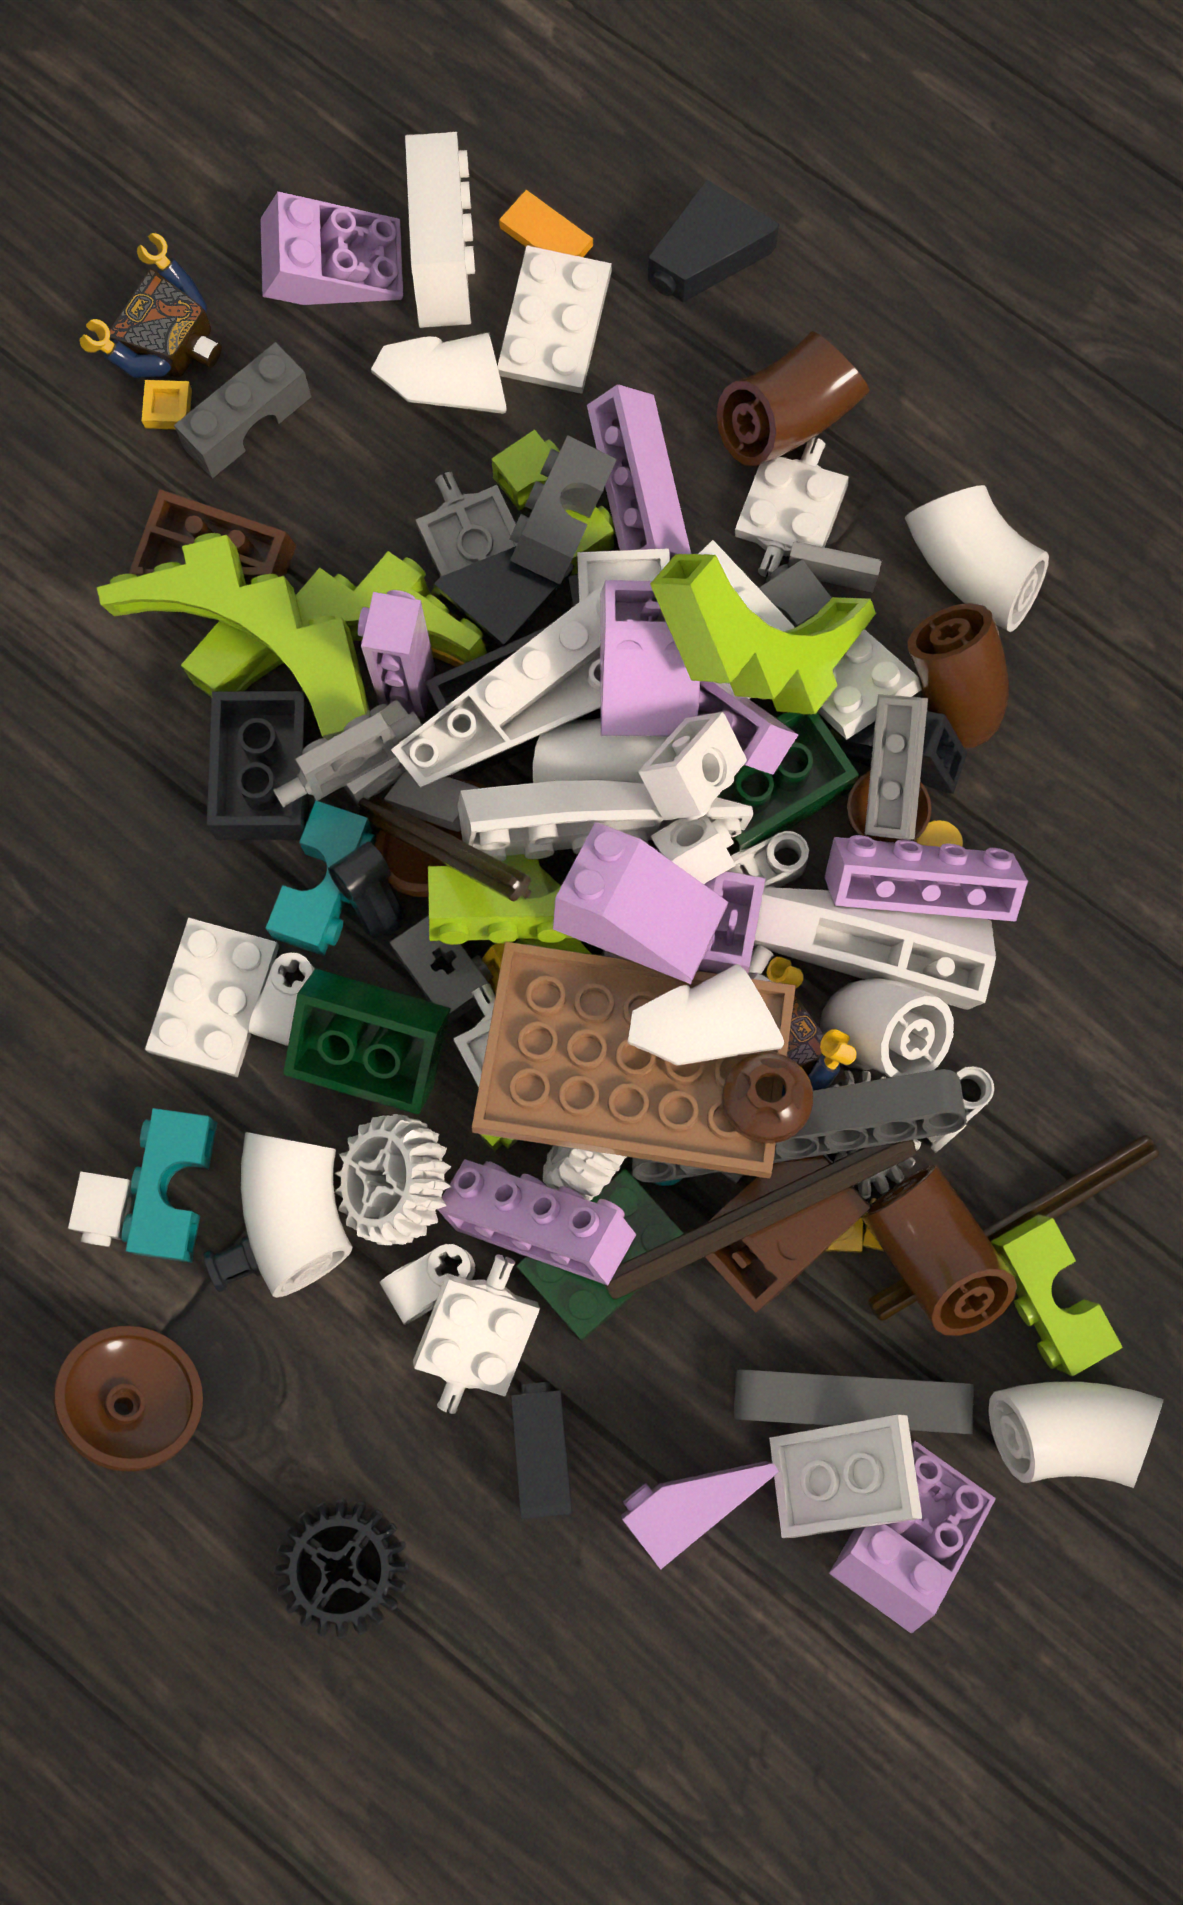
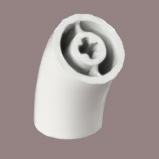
M985 485L974 486L948 494L910 512L905 517L912 536L926 561L943 583L965 604L984 605L992 612L997 626L1009 632L1015 630L1025 618L1040 590L1048 567V553L1025 540L1007 524L994 506Z
M601 718L572 720L539 736L533 759V783L606 780L644 784L638 771L668 737L601 736Z
M870 978L848 983L830 997L821 1014L820 1029L824 1035L831 1029H837L850 1037L847 1044L855 1048L856 1059L850 1065H846L847 1067L861 1070L874 1069L890 1078L935 1070L947 1054L953 1038L954 1019L946 1003L922 989L887 979Z
M246 1132L241 1162V1194L244 1220L250 1246L258 1268L272 1296L276 1298L296 1292L326 1275L338 1266L352 1251L353 1247L345 1234L335 1202L333 1166L336 1149Z
M1044 1382L995 1391L989 1399L988 1412L997 1449L1005 1465L1019 1481L1030 1483L1046 1478L1082 1476L1113 1481L1134 1488L1164 1399L1106 1384Z

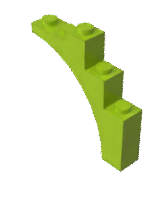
M208 533L195 538L193 544L182 546L186 562L184 565L178 562L164 563L155 567L153 573L138 577L135 574L118 575L110 579V584L97 587L101 606L113 616L145 611L185 612L219 620L251 635L277 654L293 672L311 703L321 735L327 740L343 733L344 727L353 719L362 715L371 717L351 631L343 618L335 619L333 615H323L309 620L308 626L303 627L294 588L285 576L278 577L276 574L260 575L253 578L250 585H246L238 549L227 535L221 536L218 533Z
M389 551L357 588L344 576L337 574L335 577H332L319 568L295 596L303 627L308 626V621L315 617L323 615H333L335 619L342 617L350 628L353 641H362L363 637L358 636L359 617L363 607L370 608L373 592L387 594L391 590L407 592L413 595L416 600H421L431 648L448 653L464 663L487 654L482 641L484 635L481 630L465 618H462L459 622L448 614L449 610L430 594L424 579L426 576L424 570L412 559L405 557L402 561ZM219 621L181 664V667L194 685L212 697V692L245 691L252 683L284 662L277 654L251 635Z
M675 554L650 583L692 681L730 683L735 696L772 699L777 712L816 714L838 685L832 671L833 668L839 663L840 659L876 614L871 599L832 597L815 616L794 629L781 631L769 626L747 607L731 586L717 556L710 554Z

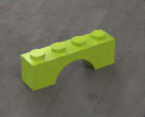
M428 866L430 941H441L445 944L457 945L467 940H490L494 943L505 944V942H513L516 939H539L543 942L555 943L565 938L573 937L553 930L555 898L561 886L548 895L534 899L518 898L513 902L448 866Z

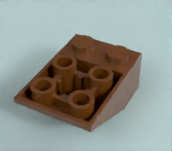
M824 1155L773 1163L770 1179L757 1177L710 1221L831 1164V1162ZM851 1186L706 1256V1258L756 1313L778 1296L872 1206Z

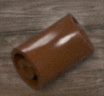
M812 331L796 347L775 363L725 387L719 398L717 408L718 431L725 448L734 459L744 465L757 466L796 449L820 434L851 410L870 392V389L860 373L844 355L824 337Z
M974 603L954 605L924 619L913 630L908 639V652L920 680L922 689L920 698H928L927 711L945 714L964 748H974L988 741L1001 725L1008 704V672L1003 645L992 612L984 605Z
M932 1164L915 1172L870 1204L872 1207L861 1219L882 1247L937 1331L944 1335L952 1336L976 1332L991 1324L1006 1311L1013 1301L1017 1289L1015 1278L937 1165Z

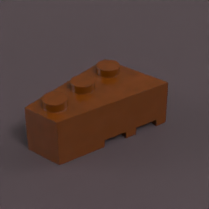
M159 489L129 574H135L138 577L153 573L155 567L169 562H178L184 565L186 562L182 546L193 544L198 536L218 533L221 536L227 535L237 547L245 583L250 585L251 580L260 575L276 574L278 577L286 576L297 545L285 531Z

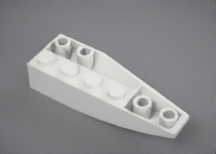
M613 575V576H612L611 578H609L608 580H618V579L615 577V575ZM604 583L391 749L420 788L601 707L600 593Z
M606 780L549 781L461 790L458 801L463 842L500 861L506 860L508 855L525 854V857L528 859H541L553 855L554 850L573 849V853L579 854L595 822L639 838L648 844V840H652L651 835L680 819L663 820L645 784ZM718 797L711 803L712 807L706 813L711 823L720 819L731 837L741 834V830H745L753 817L752 806Z
M764 887L753 945H760L769 951L862 979L881 978L909 984L940 998L946 1004L966 1010L985 1003L996 960L991 920L835 906L829 890Z

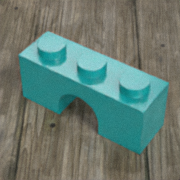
M315 801L299 843L305 855L320 859L327 864V873L319 886L308 891H298L282 885L266 926V930L273 939L322 956L325 955L328 945H336L343 927V920L339 919L344 903L351 902L342 895L334 884L328 872V867L367 841L375 845L376 835L371 834L373 830L368 818Z
M153 1108L151 1120L146 1119L144 1121L140 1134V1146L145 1148L142 1167L137 1166L135 1168L131 1181V1193L136 1195L133 1214L128 1213L126 1215L122 1228V1241L127 1242V1252L135 1255L192 1263L200 1215L192 1211L175 1209L169 1201L167 1189L172 1176L183 1168L199 1167L209 1169L217 1129V1122L211 1117Z

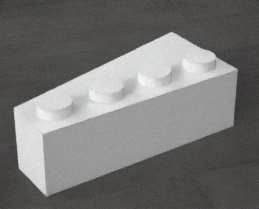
M457 132L405 135L411 267L419 328L471 324L468 274H475L473 246L466 247L465 242L473 241L471 213L463 214V209H471L469 181L461 182V178L469 177L467 150H458Z

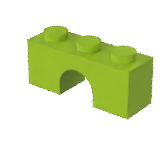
M535 429L491 459L493 478L519 511L525 507L535 482L538 481L545 485L548 477L540 473L551 448L560 452L551 440L548 439L544 442ZM595 506L590 518L573 510H565L571 517L587 524L571 561L574 569L570 576L578 573L577 552L610 551L614 548L615 527L613 519L603 506L598 508Z
M1037 1215L991 1241L1015 1278L1017 1285L1016 1293L1019 1297L1014 1300L1015 1307L1028 1326H1035L1042 1339L1041 1342L1037 1343V1347L1051 1369L1057 1367L1058 1370L1074 1376L1123 1348L1100 1304L1085 1299L1065 1309H1060L1055 1304L1051 1292L1053 1280L1059 1271L1076 1262L1053 1218Z

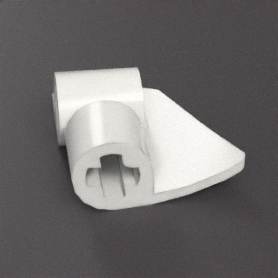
M489 333L442 342L437 337L429 336L385 345L371 368V372L390 386L407 402L501 414L506 413L507 410Z
M736 964L693 988H690L689 985L679 986L633 1010L627 1044L678 1066L777 1050L783 1047L784 1040L749 975L740 965Z

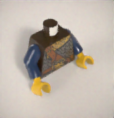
M151 233L148 237L156 245L158 254L156 256L149 254L142 245L138 246L137 254L142 262L156 264L159 267L158 271L156 272L152 269L148 271L110 330L103 321L98 319L90 320L86 327L97 334L99 341H94L89 336L83 335L80 338V345L88 352L102 350L104 358L134 378L162 377L165 374L180 377L185 373L193 359L211 368L220 357L222 345L208 337L211 332V326L206 314L207 304L186 271L174 258L168 259L165 256L167 244L164 238L159 234Z
M775 957L770 961L767 967V977L769 980L776 983L796 985L795 989L802 984L803 974L800 969L791 966L790 960ZM794 994L787 1057L794 1060L804 1069L810 1079L813 1091L827 1089L847 1079L841 1064L850 1065L856 1059V1050L847 1044L850 1040L849 1035L837 1029H831L824 1035ZM783 1085V1090H782V1096H785V1087H784V1085Z

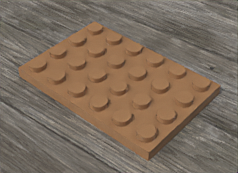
M505 942L472 1123V1133L769 1179L772 1175L776 1143L755 1142L740 1135L728 1122L722 1107V1090L728 1074L742 1059L757 1053L677 1066L649 1052L627 1044L633 1010L679 986L689 985L690 988H693L717 975L716 973L697 971L691 984L631 960ZM751 979L784 1040V1045L781 1049L764 1052L777 1053L787 1057L796 985ZM763 1077L755 1085L756 1093L766 1102H778L782 1098L783 1083L775 1077Z

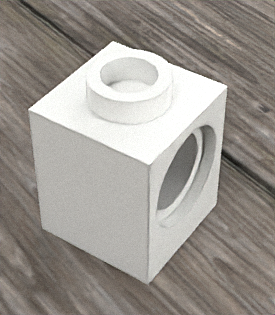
M706 814L695 820L680 818L651 835L653 842L662 855L703 884L736 866L727 850V847L734 844L720 819L711 823Z
M80 1172L68 1229L82 1233L81 1242L110 1247L111 1238L122 1240L123 1223L128 1213L132 1214L136 1196L131 1193V1181Z

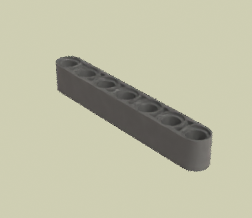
M941 1069L813 1091V1107L808 1121L795 1136L786 1141L776 1143L773 1163L956 1132L962 1129L967 1122L960 1077L951 1070ZM632 1157L633 1176L637 1180L648 1183L723 1172Z

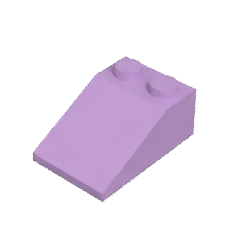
M595 822L555 898L553 930L691 984L723 917L728 901L643 840Z
M764 1461L661 1483L652 1490L645 1483L623 1501L628 1510L621 1515L622 1520L657 1566L662 1569L775 1476L779 1470L773 1463Z

